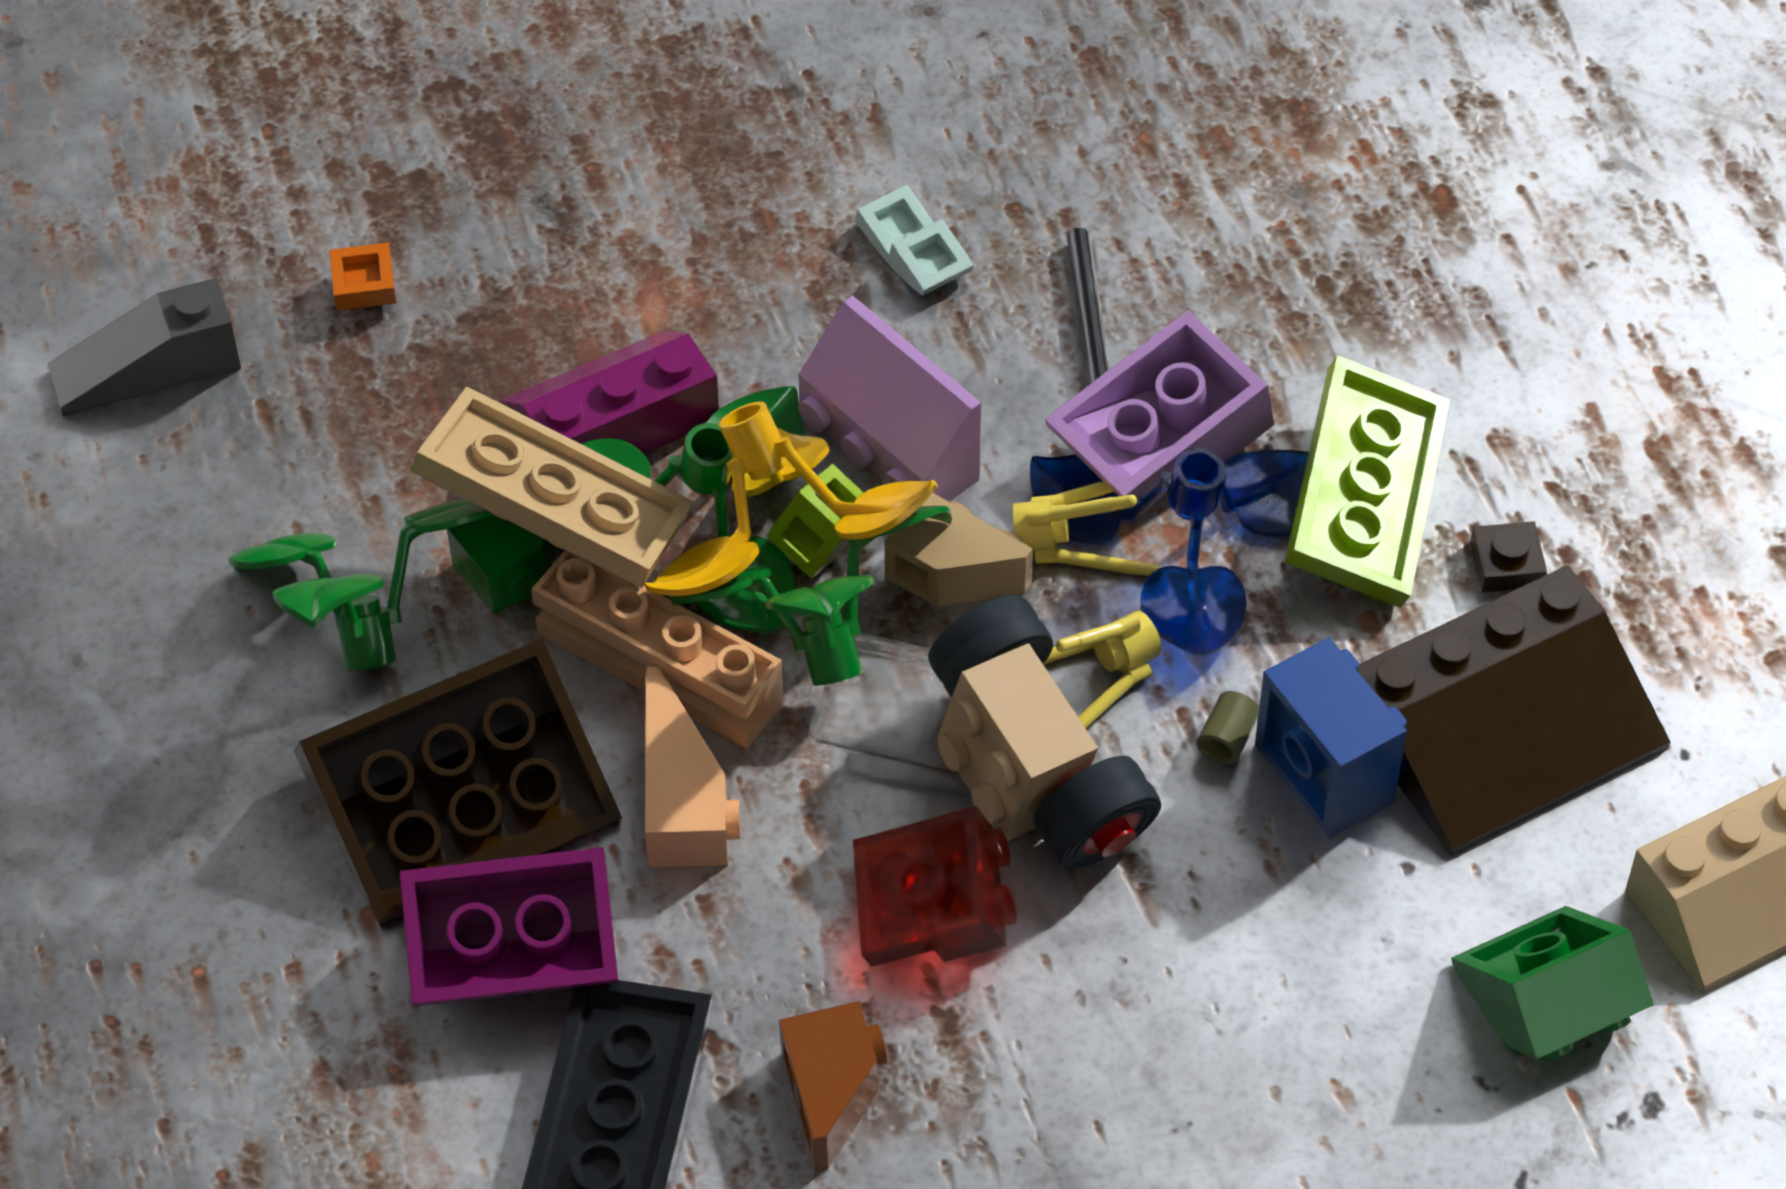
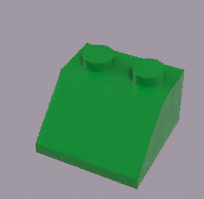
M1568 906L1559 908L1451 957L1454 970L1504 1045L1536 1060H1551L1561 1057L1574 1048L1573 1042L1595 1032L1608 1033L1619 1030L1631 1023L1632 1015L1654 1005L1631 930Z

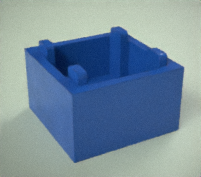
M1330 637L1263 672L1255 746L1329 838L1394 804L1407 734V720L1396 707L1388 708L1358 672L1359 662L1349 650H1340Z

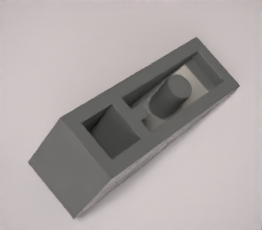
M213 278L153 295L48 362V367L62 416L241 369V364L228 310L218 280Z

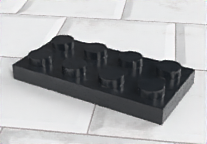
M619 980V983L574 988L522 1189H670L713 1010L711 994Z

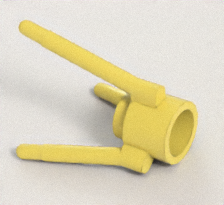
M1097 482L1055 495L1031 497L1029 502L1013 503L1014 534L1018 535L1026 545L1033 548L1036 564L1064 563L1160 578L1164 575V569L1159 565L1057 548V543L1069 541L1068 519L1133 507L1137 504L1135 495L1108 497L1082 502L1114 492L1104 482Z
M1134 611L1107 625L1059 639L1043 665L1095 649L1098 660L1106 670L1113 672L1118 669L1124 673L1123 676L1078 716L1084 727L1087 728L1133 685L1152 676V670L1148 662L1161 654L1162 646L1157 629L1150 618L1142 611Z

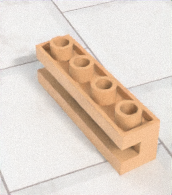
M564 550L531 589L533 604L543 609L535 618L538 634L645 693L646 667L659 666L690 718L746 749L750 747L784 704L781 659L679 604L673 605L670 599L647 591L644 585L640 588L624 579L617 578L605 569Z

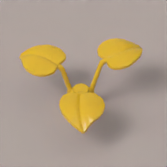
M764 402L746 404L728 413L718 424L734 457L726 465L733 481L731 489L735 497L738 522L736 531L731 537L714 538L690 548L674 560L653 583L643 584L646 590L651 593L667 596H685L717 588L738 576L759 554L757 544L755 542H747L751 537L747 497L761 494L783 481L802 476L838 517H842L835 524L834 529L840 538L847 540L870 538L897 526L918 510L938 488V485L934 480L894 482L867 490L854 503L842 502L812 470L829 453L830 448L827 442L819 437L795 435L777 428Z

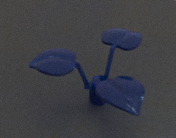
M1188 449L1182 452L1176 459L1173 474L1167 471L1162 472L1159 483L1141 498L1135 506L1068 519L1069 539L1086 544L1108 542L1116 536L1120 519L1135 521L1165 492H1168V501L1175 513L1182 519L1190 521L1187 569L1180 566H1164L1154 571L1143 584L1140 594V608L1150 618L1159 636L1192 655L1200 654L1207 656L1227 647L1238 634L1245 617L1247 600L1242 582L1229 568L1208 566L1199 569V552L1204 518L1216 510L1219 502L1224 513L1237 511V516L1242 526L1252 533L1271 537L1291 535L1309 452L1299 450L1253 451L1235 455L1223 462L1216 453L1208 449ZM1076 454L1060 457L1032 456L1030 484L1033 497L1055 495L1097 482H1103ZM1111 492L1103 496L1085 500L1082 502L1103 499L1108 497H1118V495L1115 492Z

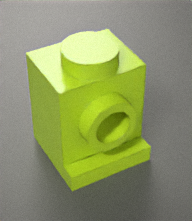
M831 464L818 475L822 482L842 502L854 503L864 493L834 464ZM809 484L798 491L766 535L772 543L811 579L835 560L849 541L840 538L834 529L835 524L842 517H838Z

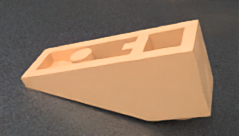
M646 667L645 837L649 868L728 866V840L741 839L740 800H727L724 771L660 667Z

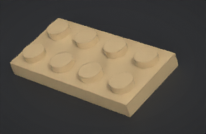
M467 386L417 451L410 470L433 482L439 488L451 491L490 511L498 518L508 520L549 541L552 545L565 549L605 569L611 575L624 579L640 588L643 587V583L647 581L682 526L693 503L692 500Z

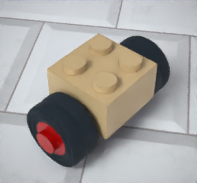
M1016 594L1000 596L982 603L959 617L939 635L930 648L928 654L930 666L951 697L936 738L938 740V749L947 767L952 771H958L971 791L972 802L979 817L985 823L993 825L1004 843L1036 828L1043 840L1049 845L1057 861L1064 868H1083L1114 855L1127 847L1152 824L1158 816L1162 804L1159 795L1146 780L1139 765L1131 757L1115 756L1091 765L1099 748L1043 665L1053 649L1051 634L1043 622L1039 620L1031 604L1024 597Z

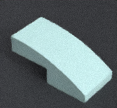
M908 185L857 209L855 222L890 267L922 296L973 270V262L943 219L933 222Z

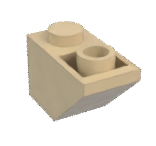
M934 493L921 506L939 505L949 507L952 516L951 524L927 518L910 527L889 534L884 540L885 578L936 607L994 599L1011 594L1023 595L1032 586L1033 548L1026 545L1013 532L999 530L977 518L961 503L947 501Z

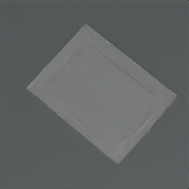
M864 633L854 636L863 673L837 683L813 687L805 712L800 718L801 724L791 749V757L972 800L971 791L959 772L952 771L947 767L938 749V740L936 738L951 697L930 666L928 660L930 649Z

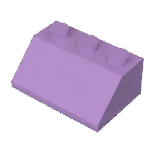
M853 295L846 299L798 374V409L802 419L814 432L825 433L839 445L843 454L853 466L858 469L865 468L883 485L901 481L934 480L938 488L933 493L947 501L953 500L980 479L981 402Z

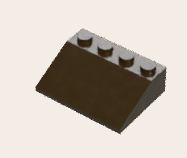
M1568 565L1360 663L1358 672L1388 708L1396 707L1407 720V734L1397 785L1450 856L1669 749L1671 742L1605 610Z
M543 638L298 742L294 750L317 806L378 925L404 915L400 871L540 855L622 819Z

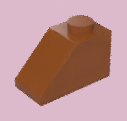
M860 1001L779 1020L781 1056L815 1172L830 1167L878 1093L877 1066L887 1064V1054L878 1024L867 1026Z

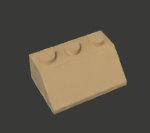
M1786 776L1636 849L1625 892L1702 993L1786 951Z

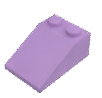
M1189 310L1045 418L1046 426L1118 496L1135 495L1136 498L1229 461L1275 425L1268 384Z

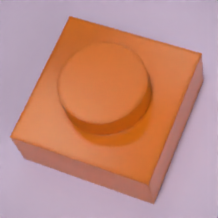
M389 242L329 250L333 293L337 311L397 303Z

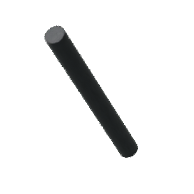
M1074 228L1067 233L1066 238L1087 384L1089 386L1110 370L1090 232L1085 228Z

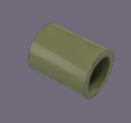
M1225 691L1221 693L1196 740L1198 750L1206 758L1218 764H1235L1257 724L1259 713L1257 703L1239 692Z

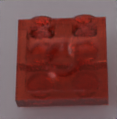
M977 806L853 840L861 955L871 967L933 950L943 962L1007 946L1005 926L1016 923L1017 912L1010 889L1006 884L1001 885L999 868L1010 866V848L1003 830L1000 827L993 828Z

